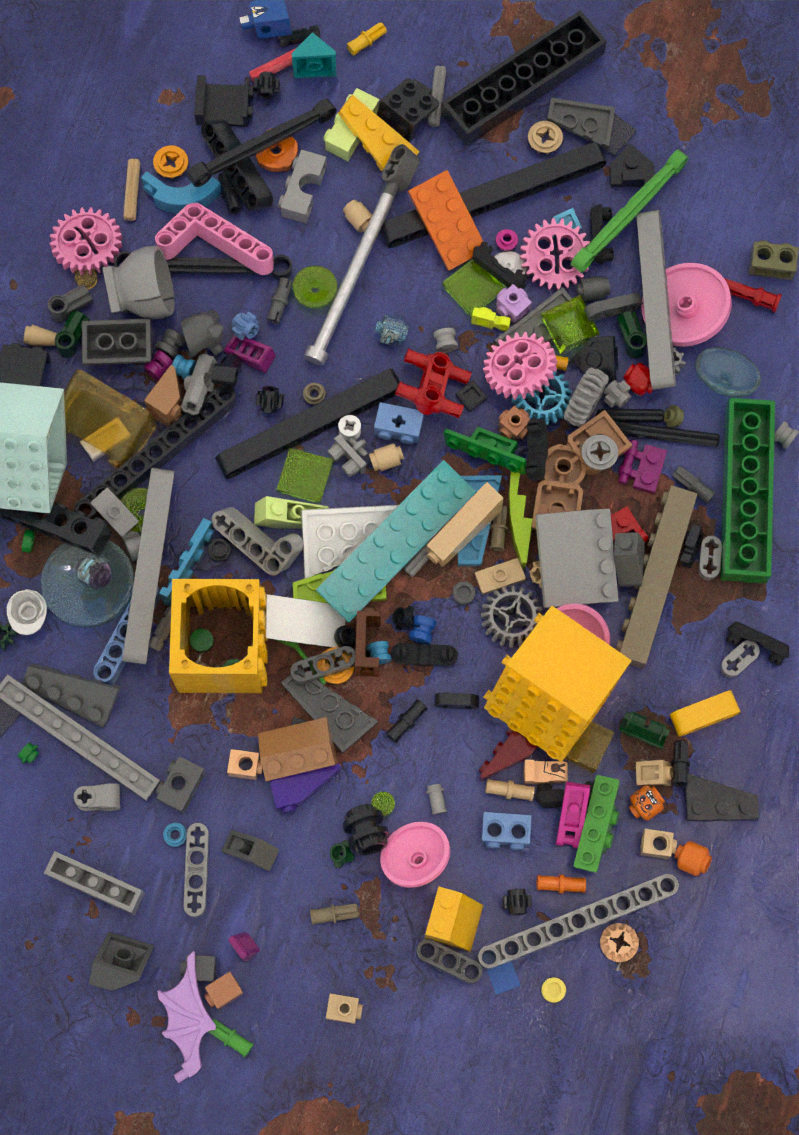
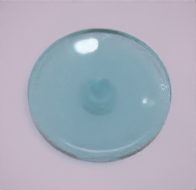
M109 540L101 556H97L105 562L98 563L100 564L99 566L97 563L95 564L96 566L92 571L96 567H99L93 577L90 576L89 584L77 577V571L82 561L89 555L94 554L64 543L50 555L45 563L41 576L42 595L52 613L63 622L81 628L98 627L117 618L130 603L135 579L134 570L125 552Z

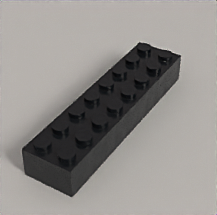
M579 10L442 101L441 115L463 143L468 146L604 55L607 41L583 12Z

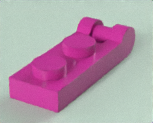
M566 782L556 845L563 846V844L572 845V848H578L585 821L590 785ZM566 831L575 832L574 836L566 835L565 833Z

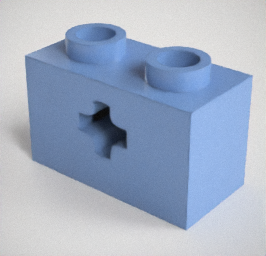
M380 402L374 426V435H378L383 440L398 439L400 442L408 445L419 443L424 414L416 409ZM398 422L402 423L400 428L396 427Z

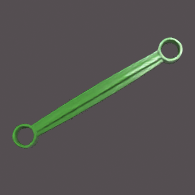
M677 149L670 156L665 166L628 201L624 208L618 211L586 248L583 247L575 255L570 265L580 273H583L590 266L595 256L639 214L673 174L676 175L681 171L689 157Z

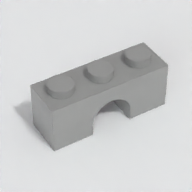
M301 150L299 157L295 156L292 164L293 174L288 176L285 184L287 191L285 195H281L278 207L281 208L282 217L307 224L313 207V195L301 191V188L309 183L321 185L327 168L325 156Z

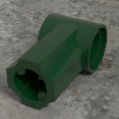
M79 311L71 312L63 329L55 336V345L59 355L69 358L75 355L77 345L82 337V321H90L88 317ZM64 342L71 343L70 345L65 347L61 346V344Z
M623 312L617 316L616 320L626 345V353L631 358H640L645 353L647 337L642 332L636 312ZM636 342L641 344V346L634 347L631 344Z

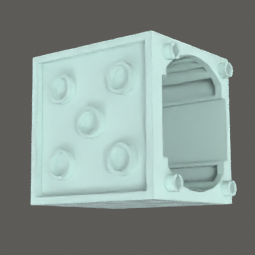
M0 383V508L50 513L67 466L64 389Z

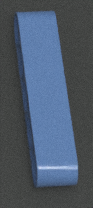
M159 587L157 588L155 608L157 607L161 598L159 594ZM131 601L94 667L95 678L103 681L104 684L113 685L126 662L122 661L125 637H122V633L127 629ZM115 649L122 650V655L118 658L111 657V653ZM103 670H111V675L107 679L100 678V673Z

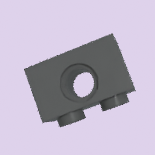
M179 756L176 761L173 760L167 769L169 775L165 782H160L155 794L158 795L156 798L158 802L184 814L206 771L204 768ZM177 779L185 780V786L180 790L174 789L173 783Z

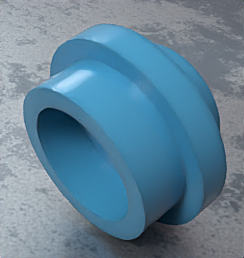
M171 823L164 829L163 838L169 846L178 847L186 841L187 830L180 823ZM178 831L180 833L179 838L172 839V832Z

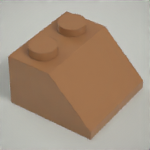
M172 365L169 366L144 400L149 416L167 428L184 415V411L181 408L182 397L175 367Z

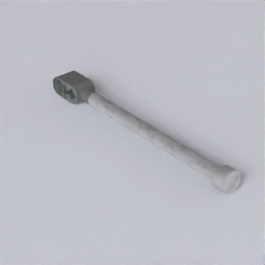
M404 144L396 146L391 152L382 172V179L387 182L314 345H308L303 357L311 363L324 366L328 357V353L325 352L392 202L397 192H402L408 188L419 165V157Z

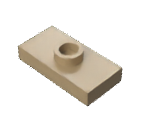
M518 558L477 571L474 574L482 595L526 580Z

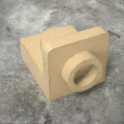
M665 760L636 762L637 786H671L673 767L669 762Z

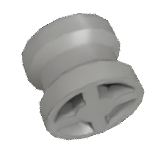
M442 328L433 333L434 339L437 341V352L448 353L458 348V342L454 338L456 335L454 328Z
M784 421L774 434V442H780L782 447L787 449L799 431L791 429L788 423Z

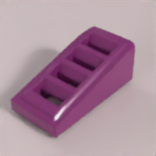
M235 335L232 336L224 349L226 354H236L243 363L264 373L267 372L276 356L272 347L247 337L240 340ZM239 342H241L242 345L240 346L238 351H235Z
M246 932L233 935L228 940L244 962L250 960L260 951Z

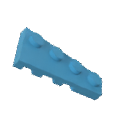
M502 475L461 477L476 493L486 482L498 492ZM491 522L458 552V566H481Z

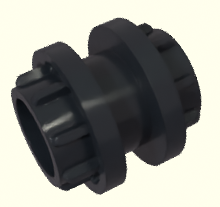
M363 804L350 809L346 813L342 826L345 833L353 834L348 839L350 849L355 850L359 855L366 856L377 853L386 847L388 843L387 838L390 834L386 826L379 825L384 820L382 811L377 810L371 804Z

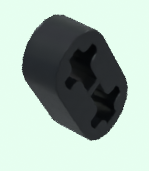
M436 693L434 706L447 709H478L479 695Z

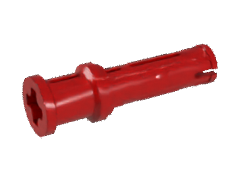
M724 278L731 295L751 301L756 307L760 305L771 309L773 313L776 312L782 294L776 295L764 291L762 287L756 289Z

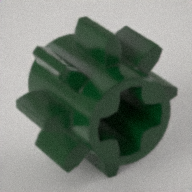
M0 622V637L2 632L5 633L3 639L0 640V646L6 651L7 646L10 644L15 645L13 637L17 636L16 631H10L12 628L10 623L4 626Z

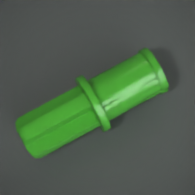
M213 1019L216 1029L208 1032L224 1042L225 1047L228 1045L243 1055V1057H246L254 1044L236 1033L237 1030H231L218 1020Z

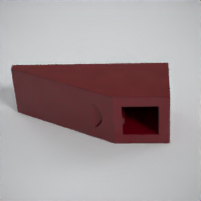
M509 728L506 732L509 737L504 743L500 741L492 752L495 756L491 762L486 760L478 772L481 773L479 780L482 782L528 760L538 746L531 744L522 734Z

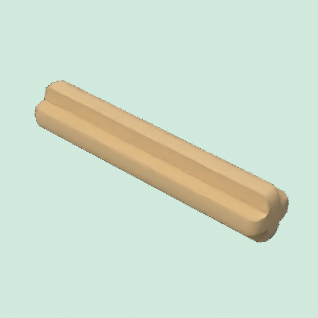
M138 159L128 160L123 214L126 221H135L140 174V161Z

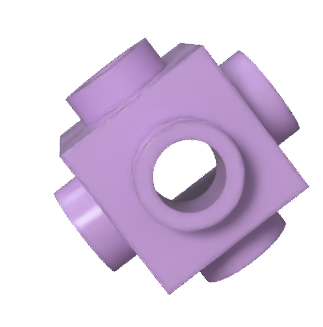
M513 284L508 289L505 287L498 293L497 311L501 316L511 318L513 324H516L531 311L532 302L528 299L527 293L522 288H517Z

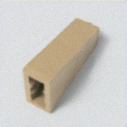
M488 482L478 490L427 544V556L434 564L439 563L444 567L502 511L503 497Z

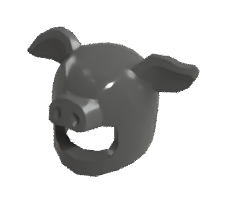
M211 309L208 312H199L180 321L188 347L187 354L189 358L196 356L200 350L209 348L214 355L219 354L224 349L220 344L223 338L224 326L219 324L220 316L216 310Z

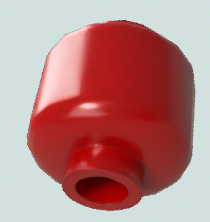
M643 363L632 364L623 376L625 382L631 387L630 391L638 396H643L646 392L651 394L653 389L649 367Z

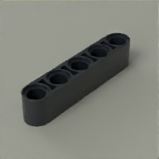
M210 120L202 123V137L215 158L241 145L226 120ZM250 158L223 170L248 210L271 207L273 195Z

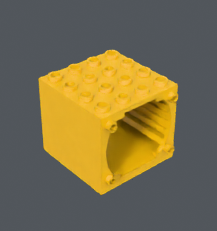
M172 579L169 674L178 693H263V686H267L265 664L268 663V650H266L265 641H268V638H266L265 587H261L259 579ZM191 607L197 608L199 616L204 613V607H208L209 611L214 610V607H218V609L223 607L232 609V607H236L237 610L241 611V607H244L246 614L250 615L251 612L253 620V646H248V655L238 663L219 668L206 667L189 659Z
M551 606L544 616L538 613L534 619V622L537 623L536 627L511 658L506 655L501 663L505 665V668L493 691L488 690L483 698L487 700L484 708L490 715L499 718L511 730L519 732L531 744L539 746L551 758L557 759L562 763L604 705L632 660L554 606Z

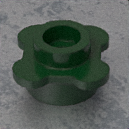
M347 840L333 845L330 849V858L334 861L336 868H341L343 864L351 863L354 860V854L351 853Z

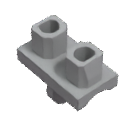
M340 434L335 437V444L328 450V455L335 462L343 456L349 460L342 466L344 473L350 478L358 472L363 474L367 471L365 467L367 463L358 455L360 454L363 458L368 455L364 450L367 442L364 439L357 442L354 438H351L349 440V443L353 446L351 447Z

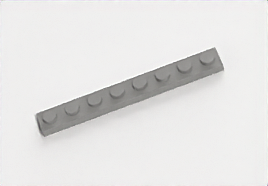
M8 674L0 683V699L145 801L150 798L160 784L159 779Z

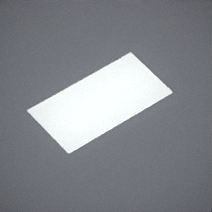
M267 594L266 638L339 647L335 642L334 633L338 627L345 625V619L328 603Z

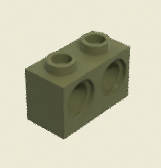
M765 240L754 241L750 252L748 275L792 280L797 270L799 247H794L788 243L779 245L771 244ZM758 255H764L767 260L760 259ZM780 258H786L789 263L782 262Z

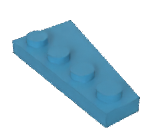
M205 518L202 519L189 542L191 549L189 551L185 550L179 558L178 571L172 570L168 577V588L162 587L159 594L164 605L171 607L172 579H192L194 574L192 569L196 562L199 563L204 555V550L202 549L206 542L210 543L215 533L211 521Z

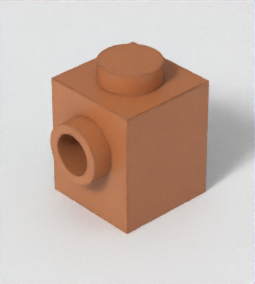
M228 972L206 986L205 989L208 993L204 996L211 1008L216 1006L220 1010L244 993L233 974Z

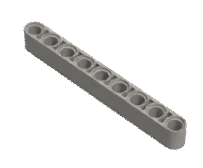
M655 210L637 215L649 369L653 390L676 386L660 211Z
M151 468L124 644L123 662L145 665L147 662L174 479V471Z
M665 874L482 948L478 953L477 961L483 969L489 970L667 899L677 892L679 887L678 880L673 875ZM662 880H667L672 884L671 892H665L661 889ZM640 889H646L650 893L649 901H642L639 898L638 893ZM618 898L627 900V910H620L617 907L616 901ZM596 907L605 909L606 917L604 919H598L594 915ZM577 915L583 918L584 926L582 928L573 926V916ZM556 924L561 927L562 935L560 937H553L550 934L549 928L551 925ZM531 933L538 935L540 939L539 945H529L527 936ZM512 942L516 944L518 950L515 955H508L505 952L504 947L506 943ZM490 951L495 955V962L493 964L483 962L482 954L484 952Z

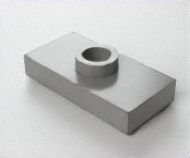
M108 487L90 503L121 537L139 522Z

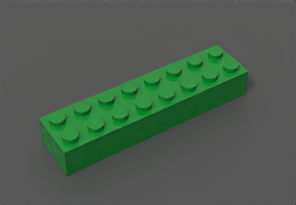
M729 398L725 406L721 581L766 584L771 578L775 401Z

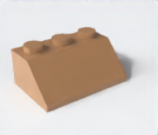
M327 717L258 733L260 760L265 781L316 770L338 763Z

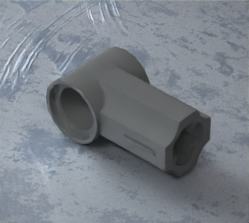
M82 284L62 296H52L48 301L50 316L55 322H64L69 318L72 311H78L93 303V299L86 286ZM59 306L64 307L61 311L54 310Z

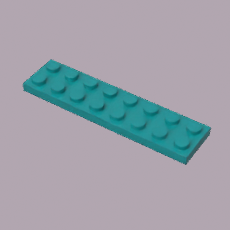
M443 460L315 591L349 623L357 615V611H361L476 491Z

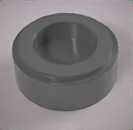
M465 581L457 583L452 591L453 600L461 606L471 604L475 598L474 586Z

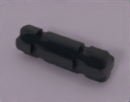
M318 25L309 26V29L305 27L293 30L291 35L278 36L279 44L283 47L289 45L290 42L292 44L303 42L312 32L320 37Z

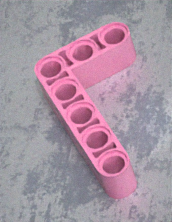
M199 203L186 205L155 236L156 246H159L163 251L166 260L174 258L196 236H199L260 275H267L274 269L273 252L269 246Z

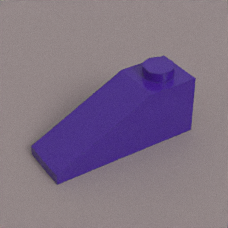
M340 764L270 780L277 812L282 811L285 814L296 811V807L301 806L341 772Z

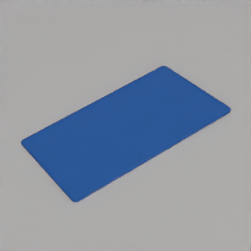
M505 946V947H504L505 952L509 955V953H508V951H507V948H506V946ZM490 951L482 954L483 962L493 964L495 962V955ZM512 961L487 970L496 995L520 986Z

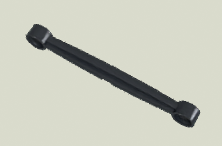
M328 98L319 101L311 111L280 124L256 138L250 139L207 164L199 162L193 165L188 170L186 176L194 187H200L206 184L212 175L261 153L317 121L319 123L327 122L335 115L337 109Z
M124 251L119 253L114 260L115 267H119V263L126 259L131 252ZM285 255L273 257L274 265L284 262L288 264L289 269L284 273H277L273 270L269 274L277 280L280 278L288 279L293 271L290 258ZM172 258L166 260L170 273L258 274L235 259Z

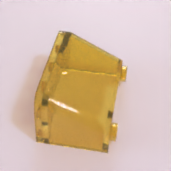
M77 369L71 377L64 391L66 434L70 432L105 453L109 459L107 462L112 467L118 469L143 448L156 429L153 415L141 405L80 369Z

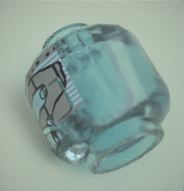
M386 314L382 320H377L374 332L378 333L379 342L398 346L401 342H405L409 325H406L404 318Z

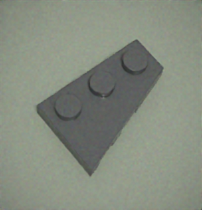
M551 98L547 121L553 122L557 126L592 143L597 142L600 147L608 150L615 107Z

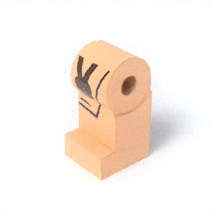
M525 760L523 763L524 785H546V783L551 785L568 782L567 762Z

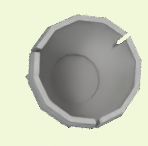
M145 246L133 251L119 267H103L111 313L125 314L131 312L144 319H162L173 314L175 309L173 282L167 261L159 246Z

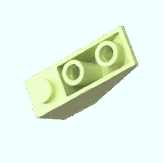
M266 496L255 503L254 525L270 528L302 529L301 510L327 509L329 507Z

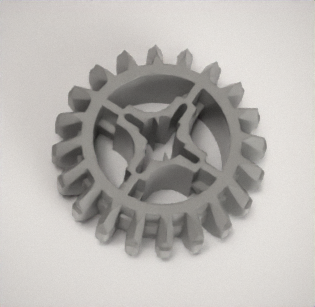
M592 367L586 371L564 412V419L578 427L587 423L609 380L608 375Z
M514 585L511 586L510 592L507 591L506 587H502V594L495 590L493 592L495 598L488 596L487 602L489 604H483L482 609L486 611L481 613V618L485 619L482 622V627H490L486 630L485 634L488 636L494 633L492 641L496 642L498 638L501 639V647L505 645V641L509 642V648H513L514 642H517L518 647L523 644L522 639L525 641L536 627L537 623L534 622V619L543 610L541 606L535 607L539 602L538 598L530 600L532 592H528L526 596L523 594V587L520 588L519 592H515L516 588ZM505 601H514L510 607H497ZM520 604H523L528 609L531 619L526 618L527 616L521 613ZM514 608H516L514 621H511L510 626H508L510 613H513ZM493 614L497 615L498 619L504 622L505 627L503 631L496 625ZM516 626H527L522 632L510 633L512 628Z

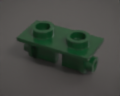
M626 711L618 731L625 733L629 737L640 739L650 746L663 749L670 729H667L666 725L654 720L650 721L649 726L644 725L647 717L631 711V713Z

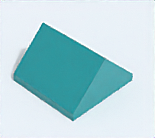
M313 32L292 52L294 79L337 76L335 50Z

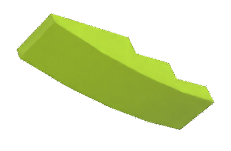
M511 472L508 495L509 525L516 556L521 567L525 569L532 519L523 518L526 496L517 494L520 473Z

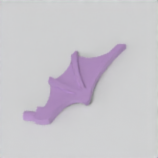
M194 951L187 957L186 972L180 983L167 992L157 991L159 1000L165 1006L168 1014V1026L166 1030H163L162 1034L165 1038L171 1039L180 1048L184 1057V1063L181 1065L183 1069L174 1074L178 1083L188 1077H192L201 1069L200 1043L202 1037L206 1032L216 1029V1024L207 1013L199 993Z

